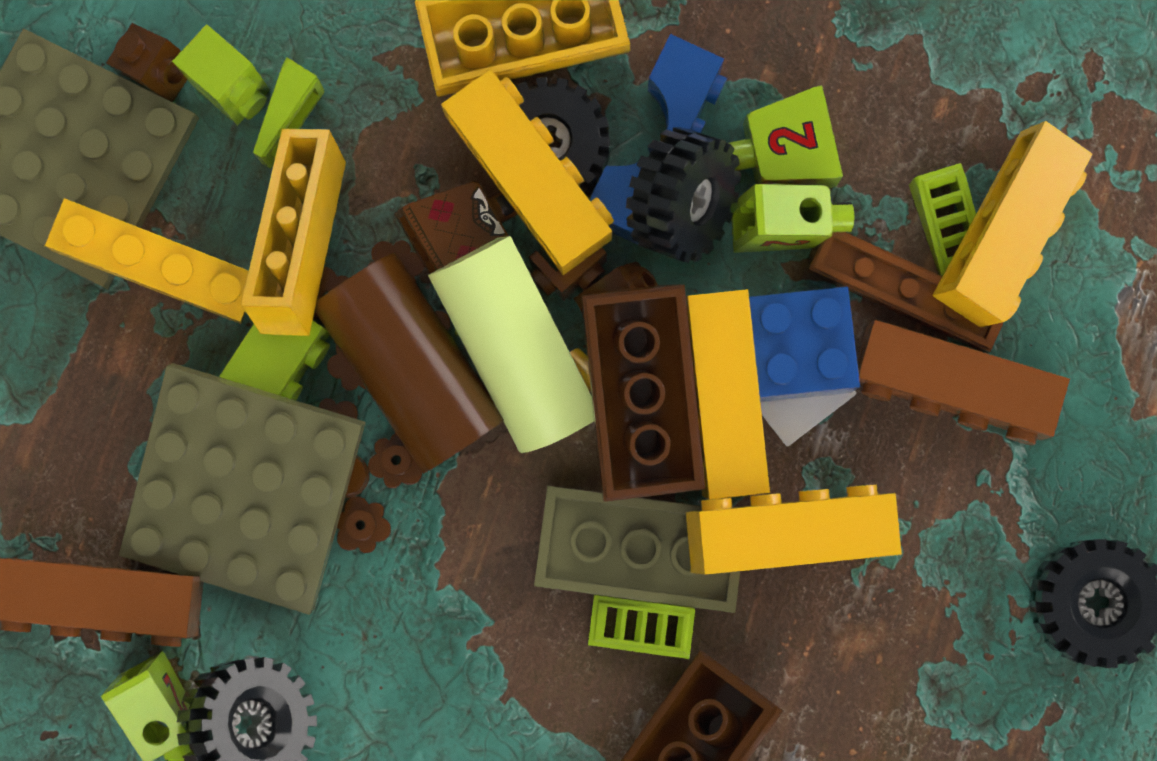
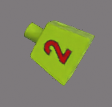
M822 85L750 112L746 115L743 123L745 139L728 142V144L734 147L733 154L738 156L740 162L735 171L752 168L756 184L824 185L833 188L838 185L843 177Z
M754 184L738 198L737 203H732L731 212L734 213L731 220L734 253L810 249L832 237L833 232H851L854 226V208L852 203L831 202L830 189L824 185Z
M162 650L119 674L104 691L101 698L142 761H153L162 755L166 761H185L183 756L191 752L189 744H178L177 734L186 733V723H178L177 716L178 711L188 710L190 704L182 700L185 690ZM158 721L165 723L168 727L161 725Z

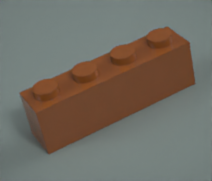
M874 320L867 326L857 359L860 385L863 386L861 393L863 395L882 401H890L891 396L894 395L910 400V409L928 415L938 416L940 410L959 415L957 423L977 430L986 431L988 424L1007 430L1006 438L1027 445H1035L1037 439L1044 440L1054 437L1070 381L1069 378L878 320Z
M0 558V630L31 632L32 624L51 625L50 635L81 637L83 628L101 630V640L131 642L132 633L151 635L150 644L181 647L182 638L198 636L204 582L200 581V576H185L175 573Z

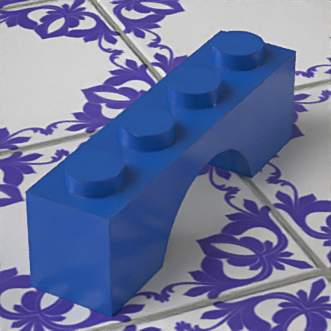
M672 34L669 35L649 76L647 91L660 105L665 117L667 130L673 131V127H681L702 133L706 121L700 119L699 116L706 102L713 105L716 104L727 80L726 77L720 75L724 58ZM637 163L627 166H606L591 195L590 201L596 197L599 198L614 219V222L609 225L612 233L638 244L630 235L634 229L627 227L626 218L632 214V210L626 208L627 197L633 196L634 188L629 187L632 176L638 177L641 169L637 166Z

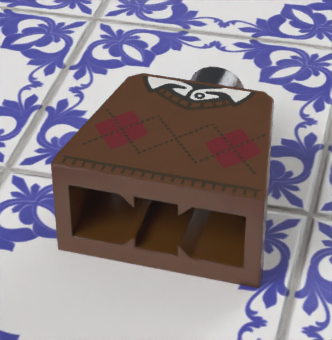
M472 181L411 202L394 213L428 274L435 272L496 238L509 236L502 223L518 215L501 191L486 197L477 181Z

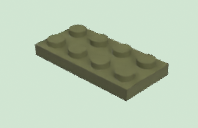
M547 486L534 582L536 587L735 613L740 571L706 575L691 573L686 512L700 511L701 506L644 498L604 502L602 493Z

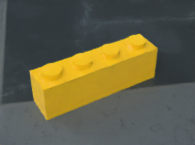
M490 68L441 104L444 115L562 275H565L612 240V230L609 225L614 222V219L599 198L596 197L590 201L581 190L579 185L584 180L571 160L565 157L560 161L548 146L554 140L538 117L530 121L519 107L524 102V99L508 77L500 81Z
M1047 121L1021 131L932 296L978 327L998 324L1010 319L1020 305L1021 297L1018 295L1024 283L1036 273L1043 261V255L1040 254L1048 238L1058 231L1065 219V214L1062 211L1069 198L1085 182L1087 173L1084 170L1092 153Z
M281 130L241 306L260 334L310 335L346 161L330 130Z
M63 199L45 244L48 249L236 323H242L246 312L241 306L249 270L76 202Z
M748 289L686 296L705 489H702V496L712 500L770 493Z
M877 484L846 487L847 497L830 498L829 489L798 491L799 501L781 503L780 493L750 496L751 506L732 507V498L701 500L700 511L686 512L691 573L706 575L902 555L896 493L878 494Z

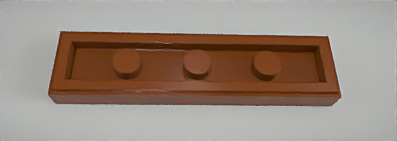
M833 232L832 237L819 244L807 270L810 274L839 287H848L850 292L983 353L988 354L991 352L1004 323L978 327L932 296L942 276L846 232Z

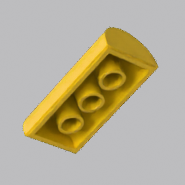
M415 0L437 97L457 93L490 68L500 81L505 77L513 80L630 52V41L619 0Z

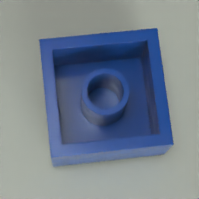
M848 287L749 297L760 402L852 393L860 387Z

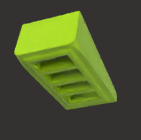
M287 57L282 64L253 150L254 155L269 169L274 165L281 130L300 129L325 92L315 74Z
M961 163L917 176L909 184L940 276L944 275L953 256L947 258L945 249L961 243L976 215L969 185ZM949 185L951 193L931 198L930 190ZM953 204L956 205L958 212L937 218L935 210ZM962 223L964 232L942 238L941 229Z
M594 595L588 645L689 659L695 608ZM608 607L618 608L614 638L604 637ZM628 610L637 611L634 640L624 639ZM648 612L658 614L654 643L644 642ZM668 615L678 616L675 645L665 644Z

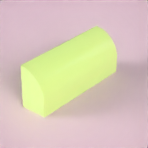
M511 236L496 238L428 275L520 453L534 451L553 444L594 422L592 396Z

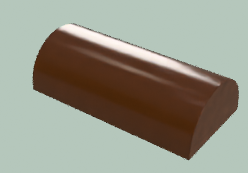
M395 252L384 256L354 274L316 302L314 312L423 474L443 463L504 421L486 387Z
M685 285L647 286L581 295L603 501L705 489Z
M700 650L621 761H748L783 713V710Z

